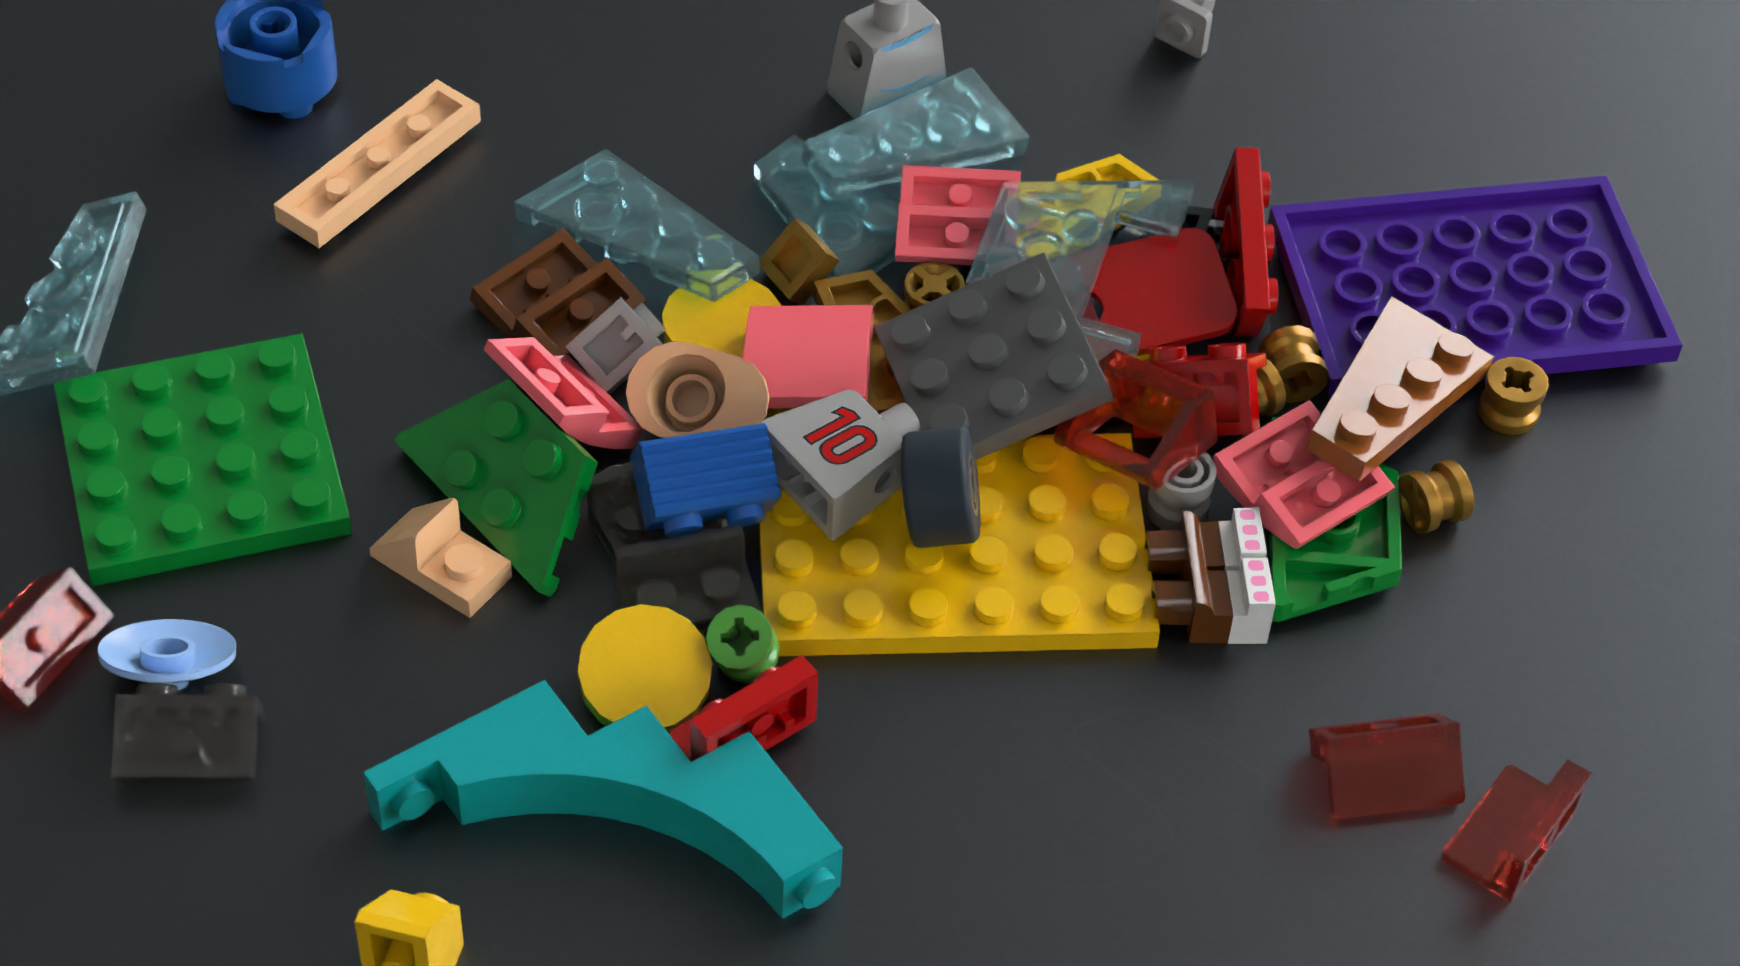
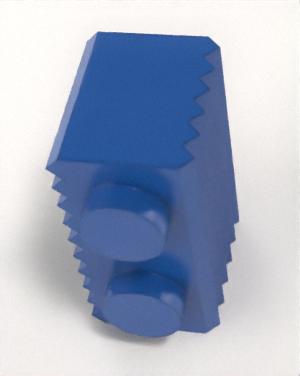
M762 423L639 442L630 455L645 531L664 529L666 537H680L701 531L704 528L703 522L727 519L729 527H743L765 520V512L770 511L781 498L776 464L773 461V452L770 448L766 424Z

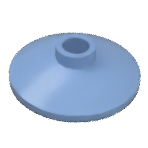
M184 619L150 620L123 626L107 634L98 645V659L105 669L124 678L146 682L149 688L161 692L181 690L188 686L189 681L223 670L236 657V641L229 632L212 624Z

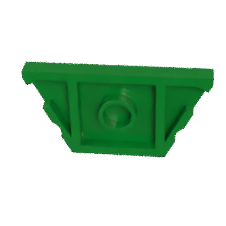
M510 379L400 432L394 439L396 444L448 498H455L458 501L459 510L505 558L511 561V565L537 592L551 597L556 591L560 578L552 575L563 539L573 540L580 519V502L589 491L598 462L572 436L567 434L517 383Z
M1380 464L1379 467L1395 486L1393 491L1298 549H1294L1269 531V568L1276 603L1273 622H1281L1398 586L1402 572L1398 471Z

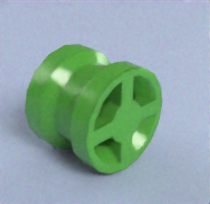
M735 605L725 608L714 617L708 626L706 641L709 652L723 674L735 682L751 683L763 671L775 667L780 653L777 635L765 615L754 607ZM740 631L741 637L736 640L734 645H729L727 642H732L739 635Z

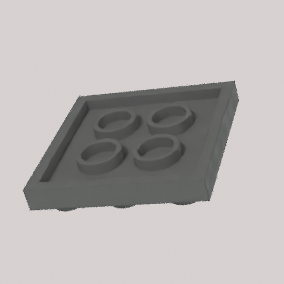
M1045 252L874 326L905 401L915 412L919 420L921 431L966 427L972 438L976 460L1114 400L1103 372Z

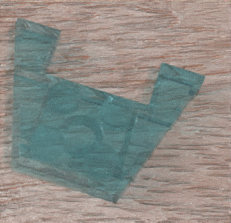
M1187 180L1003 182L967 277L966 286L1045 252L1108 385L1115 390L1125 392L1129 380L1128 364L1136 360L1141 346L1142 334L1087 319L1083 315L1116 224H1123L1178 239L1193 196L1194 182Z

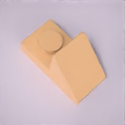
M448 498L412 508L369 548L371 557L469 618L512 578L510 560L461 531L458 501L455 498Z

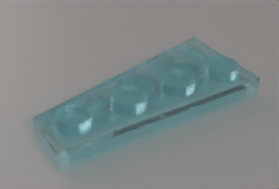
M970 67L805 141L801 161L828 196L902 181L903 165L964 168L1024 155L1030 136L973 68Z
M607 149L602 150L514 201L518 221L533 227L541 221L555 227L556 232L564 228L577 243L585 239L604 247L605 257L624 265L628 261L643 263L650 266L651 276L713 302L760 274L758 254Z
M136 191L81 206L49 258L55 266L54 270L39 282H34L24 298L30 309L19 326L7 325L0 336V350L2 352L0 355V396L95 374L147 210Z

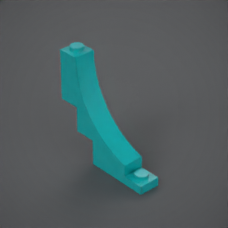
M545 680L363 772L368 809L382 831L403 820H413L420 817L433 804L444 800L461 825L498 817L528 814L593 816L643 826L674 837L708 854L734 871L761 894L782 919L803 907L810 909L821 905L841 886L843 847L750 731L691 762L647 705L587 736Z

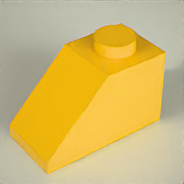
M391 889L361 908L355 920L361 966H456L464 945L460 906L449 904L443 898L430 893L412 895Z

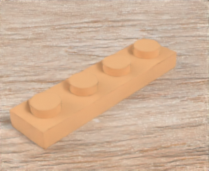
M436 79L274 203L276 221L316 247H322L481 122L480 104Z

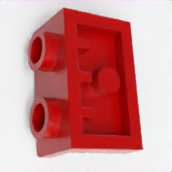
M1246 343L1208 345V355L1187 356L1186 345L1149 348L1150 358L1128 364L1133 438L1249 435L1260 429L1256 369L1266 366V353L1246 354Z
M803 655L798 656L781 667H771L763 671L753 683L725 699H717L708 703L695 717L672 729L670 736L691 762L748 731L766 751L816 721L818 671Z

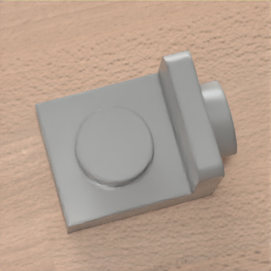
M1159 0L1154 37L1195 58H1200L1207 52L1213 17L1211 12L1214 8L1215 0Z
M619 298L565 347L596 383L610 395L629 378L630 372L641 356L655 346L663 344L658 337L666 329L642 302L632 309L622 298Z

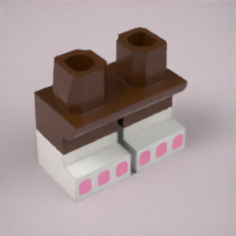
M1259 507L1234 508L1231 521L1199 522V517L1195 513L1182 511L1179 529L1146 531L1144 547L1148 549V571H1151V574H1179V580H1153L1151 596L1156 601L1154 617L1158 619L1159 624L1186 625L1189 643L1267 644L1276 603L1268 558H1266L1267 550Z

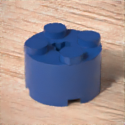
M227 0L219 9L215 18L216 41L223 84L227 99L231 103L243 105L256 111L280 113L285 118L297 119L308 115L312 111L313 104L325 97L333 88L338 75L332 20L330 13L328 14L324 9L323 0Z

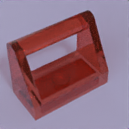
M1114 349L1098 362L1114 400L1060 423L1054 433V442L1058 446L1153 489H1159L1218 442L1214 391ZM1115 416L1163 437V439L1149 459L1092 432Z

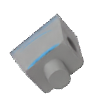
M874 0V4L847 15L841 21L827 83V93L859 124L946 84L941 26L938 19L918 0Z

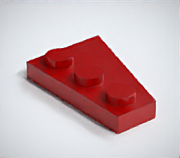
M1235 147L1213 205L1215 220L1223 221V234L1220 235L1219 240L1221 258H1231L1228 264L1227 278L1237 304V319L1233 332L1234 336L1258 337L1267 316L1274 315L1278 305V282L1276 278H1268L1267 261H1271L1274 253V227L1272 224H1265L1264 208L1268 207L1270 201L1271 178L1268 171H1261L1260 148Z

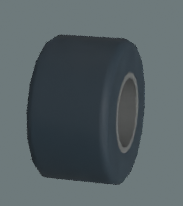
M952 427L906 433L902 437L901 483L906 523L912 543L917 548L974 543L980 534V495L975 452L969 430L966 427Z

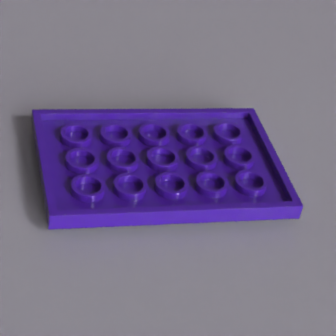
M1608 176L1270 207L1268 224H1272L1274 227L1275 246L1303 327L1309 328L1315 333L1320 348L1318 356L1324 360L1328 370L1329 379L1324 387L1327 396H1332L1391 296L1453 333L1467 337L1475 346L1494 356L1491 365L1502 358L1521 357L1536 363L1544 370L1545 374L1675 362L1680 355L1683 344Z

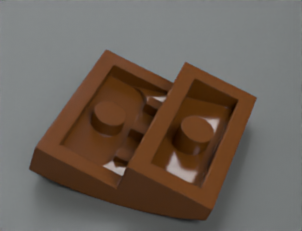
M564 228L474 286L470 296V301L508 337H534L553 356L569 355L570 357L572 354L565 346L619 298H622L632 309L641 302L645 305L647 299L607 257L596 263Z

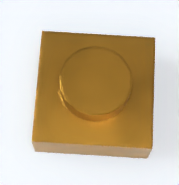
M793 218L757 264L789 300L803 306L814 292V281L825 279L840 259L808 224Z

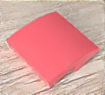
M903 165L895 262H940L953 265L1011 267L1015 265L1021 171Z
M873 305L750 306L745 332L743 359L754 364L766 379L769 393L768 409L797 408L845 390L857 391L867 401L871 378L869 355L874 329Z
M534 337L487 340L483 350L567 434L578 441L596 447L634 449L643 428L569 355L553 356Z
M1310 400L1221 450L1212 458L1216 466V477L1244 508L1259 507L1262 525L1294 549L1300 548L1390 494L1395 488L1379 466L1358 482L1306 450L1312 429L1321 416Z

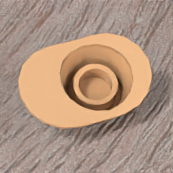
M676 341L655 346L641 356L629 374L626 389L630 413L643 429L660 438L760 424L767 415L769 403L766 379L754 364L736 355L693 343Z

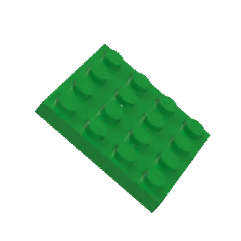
M303 333L53 380L92 586L352 534L350 516Z

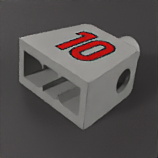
M852 390L836 393L774 415L760 422V424L765 423L768 428L767 436L770 439L773 461L776 464L778 484L831 541L840 537L901 488L902 437L911 431H921V426L915 412L906 403H899L879 414L857 391Z

